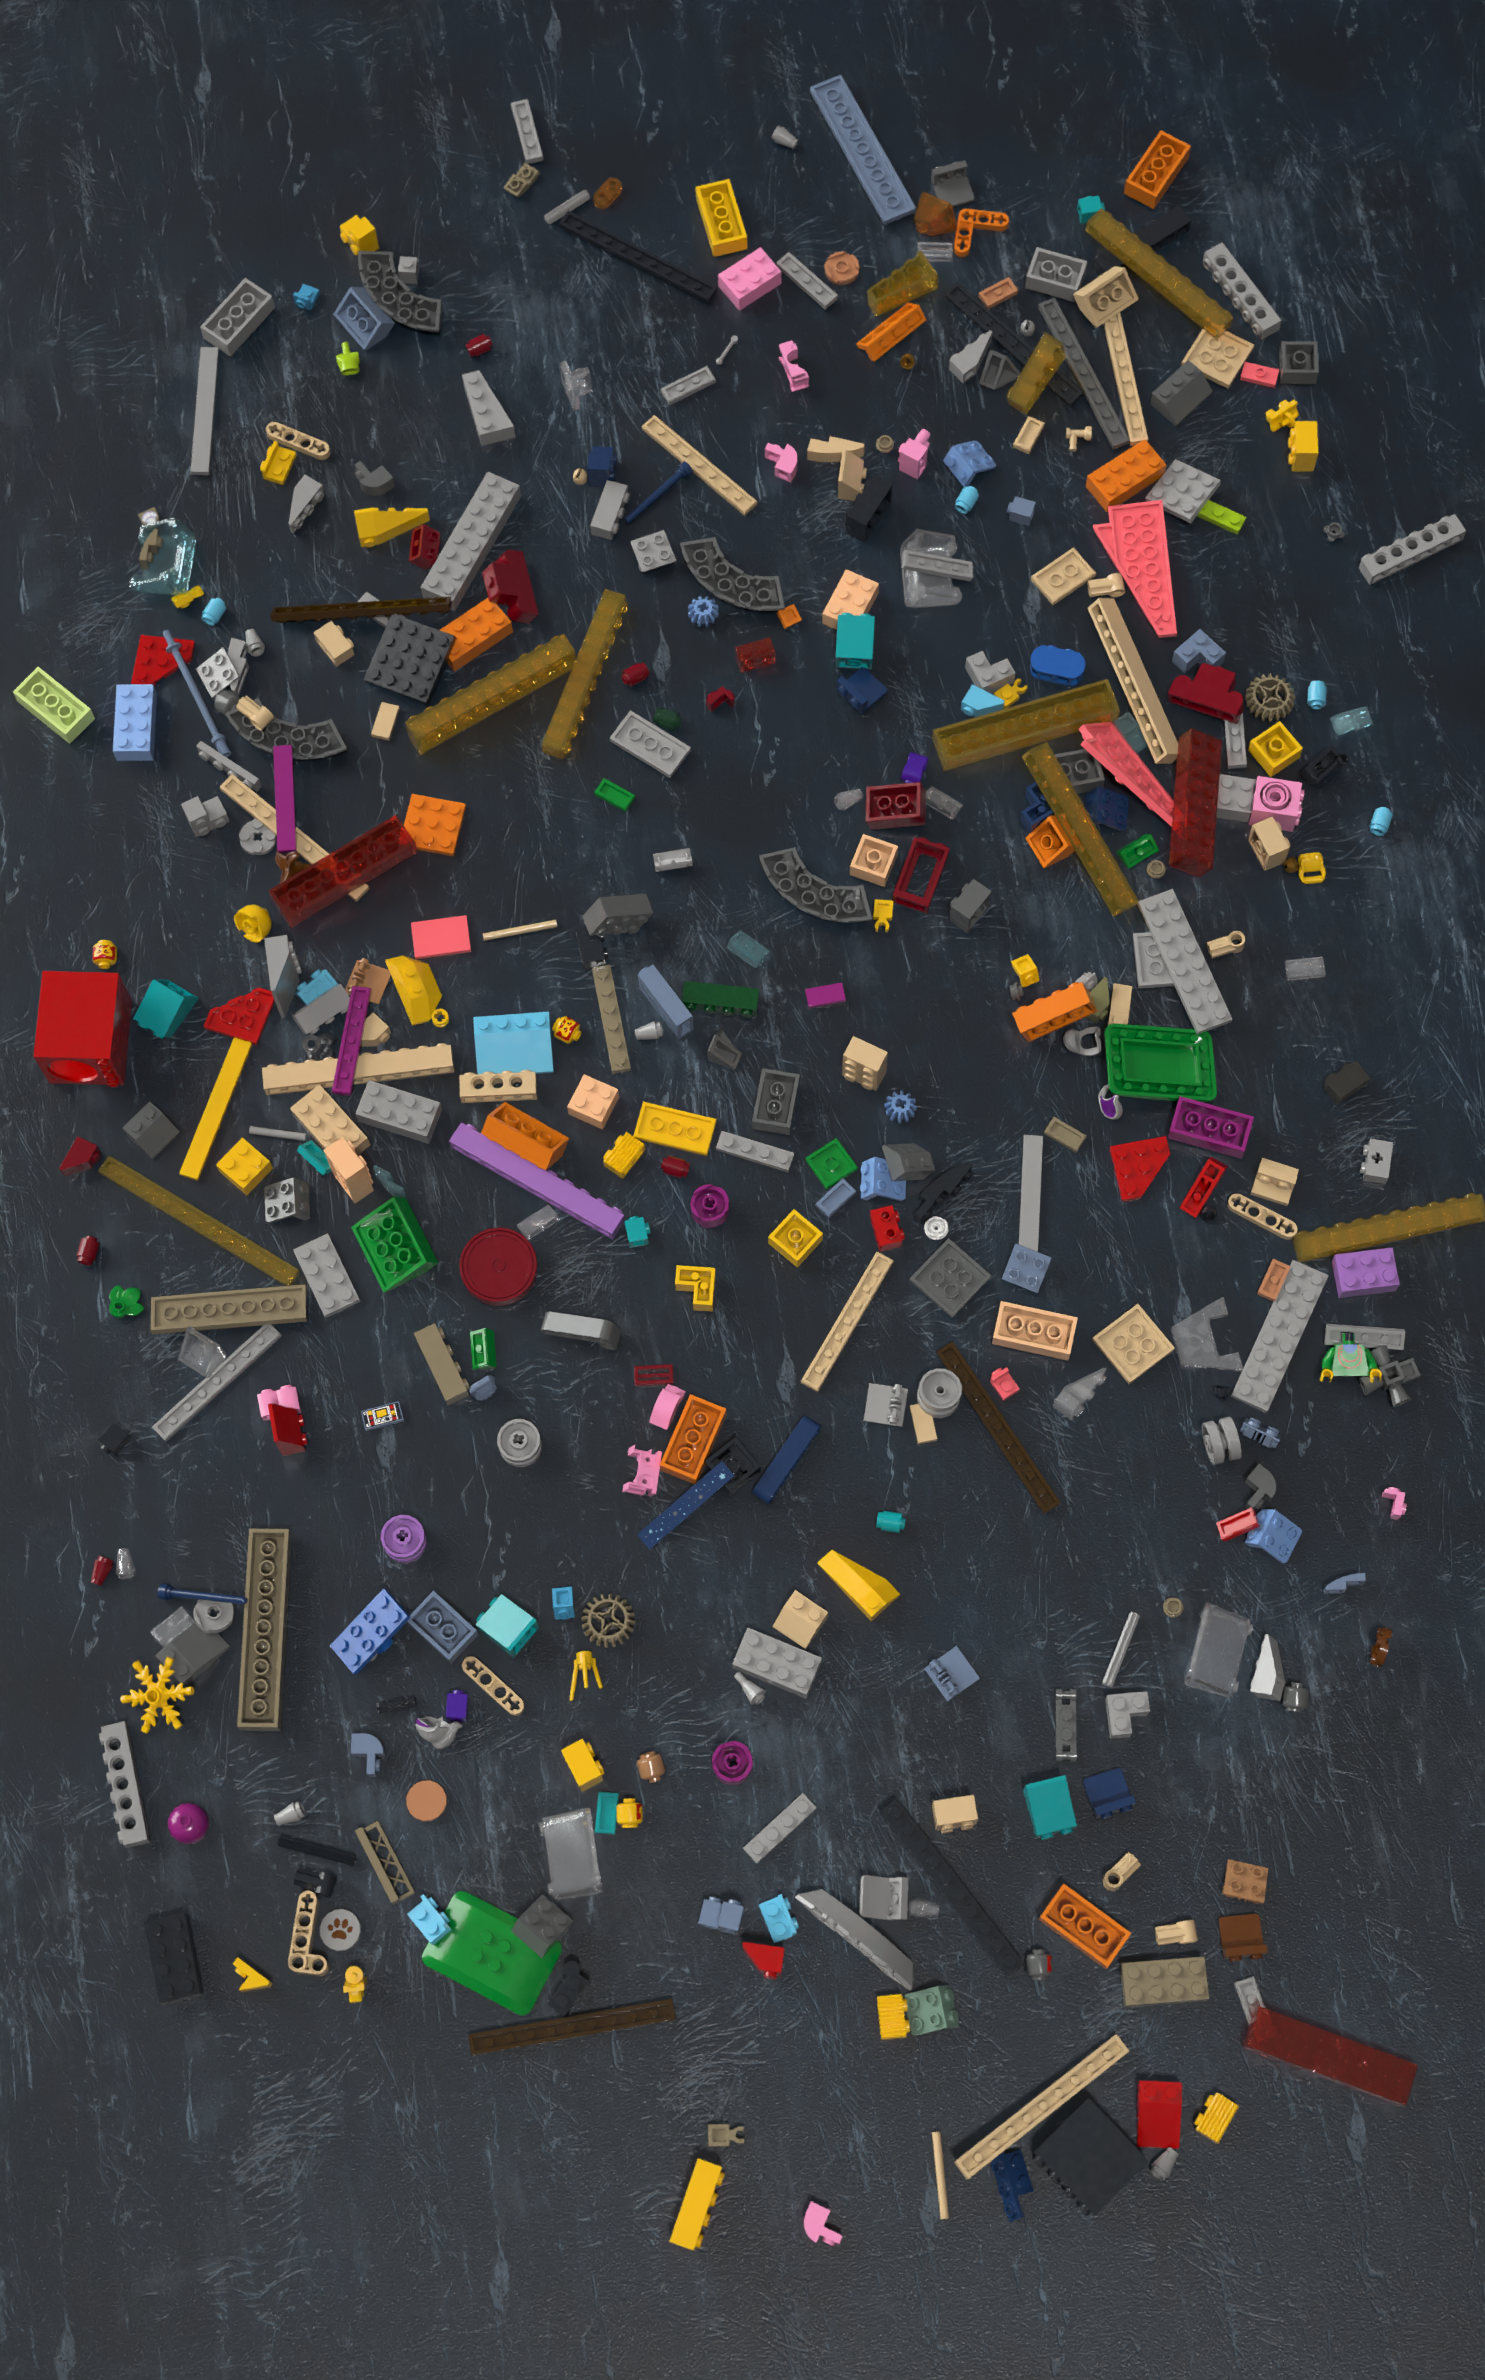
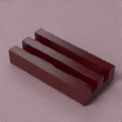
M673 1364L634 1366L635 1387L674 1385ZM669 1370V1373L638 1374L640 1371ZM669 1378L665 1380L638 1381V1379Z

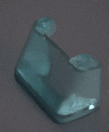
M176 517L140 526L138 540L142 545H144L154 529H158L160 537L163 538L162 548L159 547V553L153 554V562L150 563L149 570L143 569L142 576L139 574L132 576L130 588L137 593L185 594L188 590L195 548L193 533Z

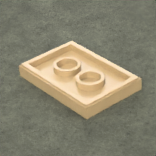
M1073 547L1031 576V581L1049 602L1054 605L1094 578L1096 572Z

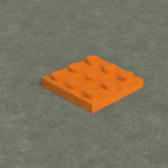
M412 794L399 842L400 847L454 856L466 804Z

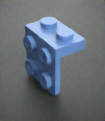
M977 441L953 445L943 460L963 487L970 484L976 473L996 467L992 457L987 454L982 445Z
M873 1157L862 1162L861 1199L869 1200L876 1196H882L902 1201L906 1198V1181H892L886 1159Z
M1261 1509L1257 1514L1260 1527L1249 1531L1244 1543L1249 1547L1262 1548L1281 1563H1286L1302 1530L1278 1511Z

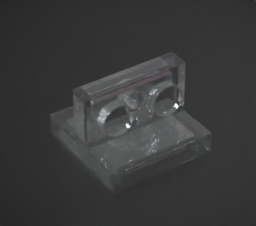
M567 361L560 362L562 384L573 411L580 409L579 396L592 392L590 371L588 367L571 372Z

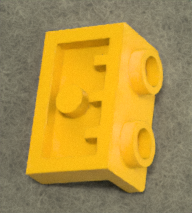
M274 441L272 446H269L267 458L260 467L263 478L284 485L297 456L296 452L279 447L278 442Z

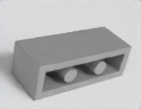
M609 480L606 481L590 525L591 535L612 540L613 535L617 534L619 519L623 518L625 512L624 505L625 503L628 504L630 499L627 485Z
M336 984L291 1016L303 1034L309 1033L312 1035L320 1030L319 1026L324 1022L326 1025L332 1022L337 1013H345L348 1010L350 997L341 984Z

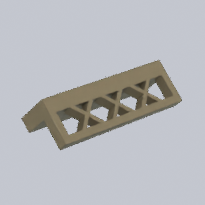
M379 1821L364 1829L360 1827L355 1830L391 1903L395 1905L414 1895L415 1891ZM376 1827L380 1833L378 1842L369 1840L366 1834ZM379 1846L388 1848L387 1860L378 1857ZM388 1864L397 1866L398 1873L396 1878L387 1875ZM390 1879L395 1881L394 1886L392 1885ZM397 1883L406 1884L409 1892L398 1896L395 1891Z

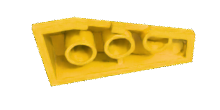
M831 1550L817 1563L870 1621L876 1618L900 1596V1593L888 1580L834 1550Z

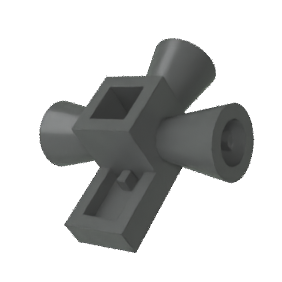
M1387 1345L1372 1350L1371 1354L1382 1373V1380L1380 1381L1379 1377L1374 1376L1372 1383L1370 1382V1376L1359 1377L1363 1393L1367 1396L1379 1387H1382L1383 1391L1389 1389L1393 1407L1409 1402L1411 1398L1401 1384L1421 1376L1414 1359L1411 1358L1400 1363L1398 1361L1391 1363Z

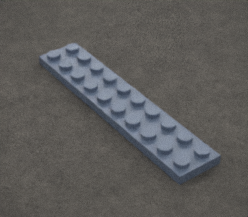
M836 76L810 87L811 95L884 225L915 213V205L842 76Z

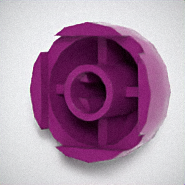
M185 1803L175 1807L168 1819V1830L171 1836L178 1842L186 1845L195 1844L204 1838L209 1829V1817L205 1810L193 1803Z

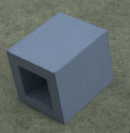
M1015 496L1013 503L1010 502L1007 513H1010L1009 521L1030 526L1036 502Z

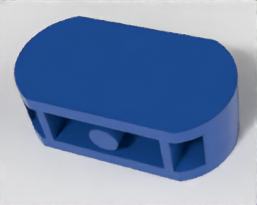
M1042 645L1037 647L1031 655L1030 672L1035 679L1072 687L1080 683L1084 676L1085 660L1080 653L1072 649L1064 650L1053 645Z

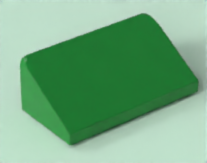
M1144 834L1116 853L1125 866L1130 869L1159 851V848L1151 834Z
M483 1328L470 1332L473 1370L495 1368L497 1365L494 1331Z

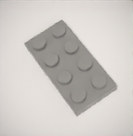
M631 710L610 737V742L669 778L672 777L691 751V747Z
M328 1234L293 1249L325 1318L360 1302Z

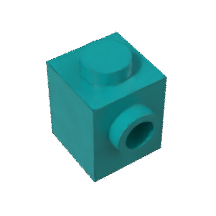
M1088 196L1078 199L1077 210L1081 224L1101 221L1105 208L1104 203L1100 202L1099 196Z
M633 1216L624 1221L630 1248L649 1244L647 1234H651L648 1222L644 1223L643 1217Z

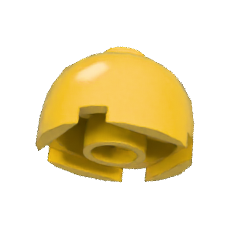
M247 905L234 915L237 929L239 931L243 930L246 933L244 937L252 942H260L271 930L272 923L269 912L258 905Z

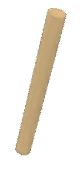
M556 920L483 933V938L486 941L557 927Z
M932 2132L940 2218L949 2219L940 2132Z

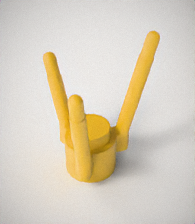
M590 1651L576 1653L570 1701L574 1699L578 1667L579 1670H583L584 1688H588L587 1670H590L591 1666L599 1688L603 1687L596 1666V1658H592V1652Z

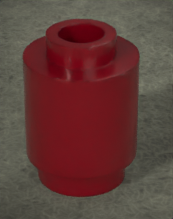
M484 334L469 340V343L465 344L470 357H477L490 351V346L493 345L489 336L485 337Z
M643 662L640 664L636 663L622 671L621 679L625 685L632 687L647 679V676L650 674Z
M669 1155L667 1159H663L661 1169L664 1170L663 1174L677 1178H686L690 1168V1163H687L686 1160Z
M91 1236L81 1238L76 1255L78 1263L92 1266V1263L96 1260L100 1245L97 1242V1238Z

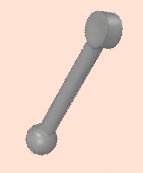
M737 336L731 337V342L721 357L716 359L718 365L723 363V358L732 345L738 342Z

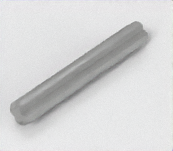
M1135 1612L1129 1613L1102 1684L1107 1687H1112L1140 1618V1615Z

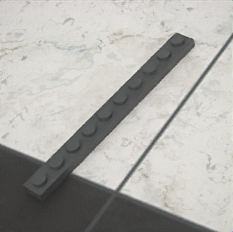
M1053 298L1040 303L1038 308L1112 449L1114 450L1129 444L1130 439L1056 299Z

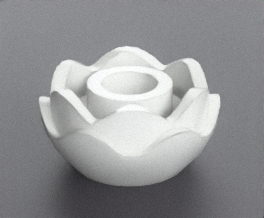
M933 1216L925 1222V1233L933 1240H940L948 1233V1223L941 1217Z

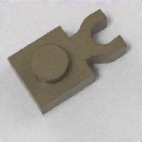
M729 2124L708 2125V2146H730V2141L744 2143V2139L736 2138V2133L744 2131V2127H736L733 2130H729Z

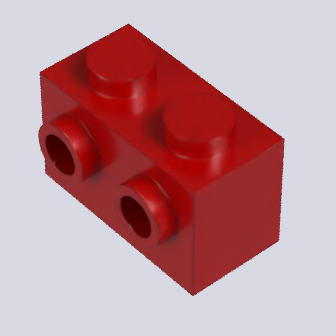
M892 1205L871 1210L870 1220L879 1252L902 1247V1240L905 1239L903 1229L898 1227L897 1222H900L898 1211H894Z

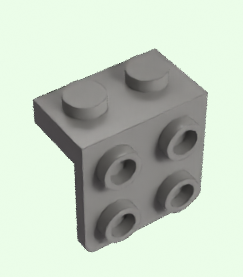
M863 1875L861 1877L860 1916L890 1921L907 1920L908 1878H884Z

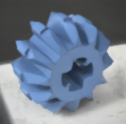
M699 596V600L693 599L692 604H689L688 616L692 618L693 624L698 622L699 627L702 624L708 627V622L714 624L715 619L718 618L719 609L715 605L714 599L709 601L708 596L705 599Z
M901 1090L900 1095H898L894 1091L893 1097H887L888 1102L884 1104V1108L887 1109L886 1115H891V1121L898 1118V1123H901V1119L908 1122V1116L914 1117L915 1113L913 1111L917 1110V1106L914 1105L916 1102L915 1098L910 1099V1092L904 1095V1091Z

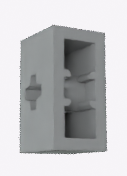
M1370 1139L1368 1144L1364 1145L1363 1156H1366L1365 1163L1362 1162L1360 1174H1363V1181L1386 1184L1389 1178L1393 1142Z

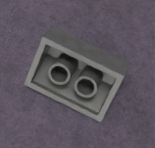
M1188 360L1152 393L1150 405L1177 426L1213 391L1202 371Z

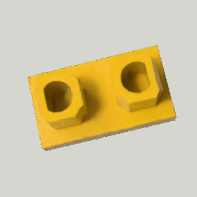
M1283 400L1278 406V411L1275 412L1273 409H1270L1266 412V420L1270 423V430L1275 432L1285 425L1288 427L1294 426V419L1299 416L1296 408L1298 404L1295 400L1291 402Z
M351 1966L345 1973L346 1981L343 1990L344 1993L349 1992L350 2003L360 2002L365 1995L364 1990L368 1982L367 1976H363V1971L360 1967Z

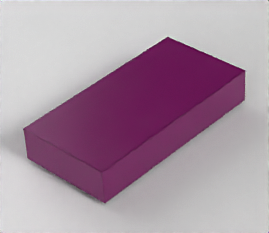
M842 982L805 989L809 1009L846 1002Z

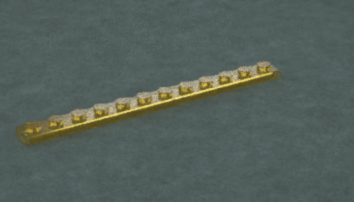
M108 1156L98 1170L103 1176L285 1286H290L298 1275L299 1270L113 1157Z

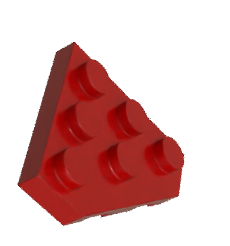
M140 636L131 685L153 684L155 686L156 682L163 677L167 678L177 671L179 666L173 654L166 652V647L169 645L165 637ZM173 638L175 642L181 643L179 652L184 662L187 664L192 661L195 641Z
M258 987L245 996L241 995L228 1001L227 1004L221 1007L211 1009L203 1026L204 1029L258 1045L275 1003L272 992Z
M1166 1136L1110 1146V1154L1122 1202L1141 1199L1159 1173L1161 1167L1170 1156Z

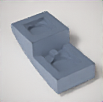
M1365 1573L1341 1577L1328 1584L1324 1588L1323 1593H1344L1346 1585H1363L1366 1581Z

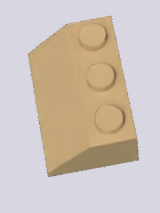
M1116 266L1073 294L1079 309L1095 327L1100 326L1138 300L1126 269Z

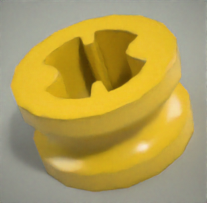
M436 1009L432 1013V1022L436 1027L442 1028L448 1024L449 1016L444 1009ZM438 1015H443V1018L445 1019H442L441 1022H438V1019L436 1017L439 1018Z

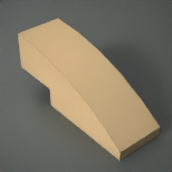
M831 436L828 442L811 439L807 450V460L841 462L843 449L848 450L857 457H863L865 444Z

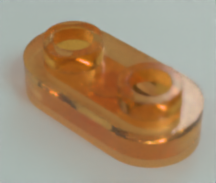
M610 178L606 180L595 192L593 199L597 208H607L621 193L622 185L618 179Z

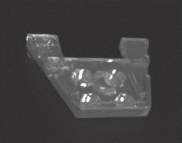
M1224 1297L1171 1327L1181 1366L1210 1367L1235 1371L1243 1370L1239 1352L1218 1356L1209 1323L1211 1319L1228 1315Z

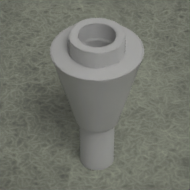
M741 1672L735 1674L734 1678L742 1685L750 1704H760L765 1699L766 1690L747 1680Z

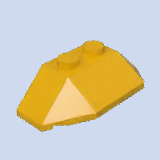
M406 956L386 959L385 962L412 1026L429 1022L442 997L429 964Z

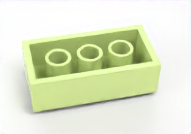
M39 667L13 691L18 703L69 744L95 719L92 710Z

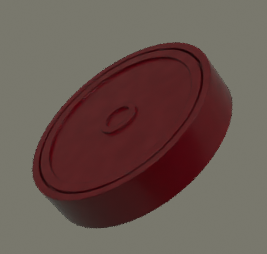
M490 1228L476 1234L465 1245L459 1263L461 1278L467 1291L478 1301L492 1306L509 1305L522 1299L532 1289L538 1272L537 1258L530 1242L520 1233L507 1228Z

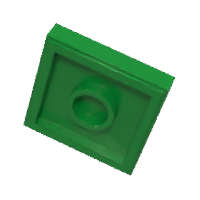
M837 1138L805 1158V1161L826 1190L837 1184L842 1178L845 1179L858 1170L857 1165Z

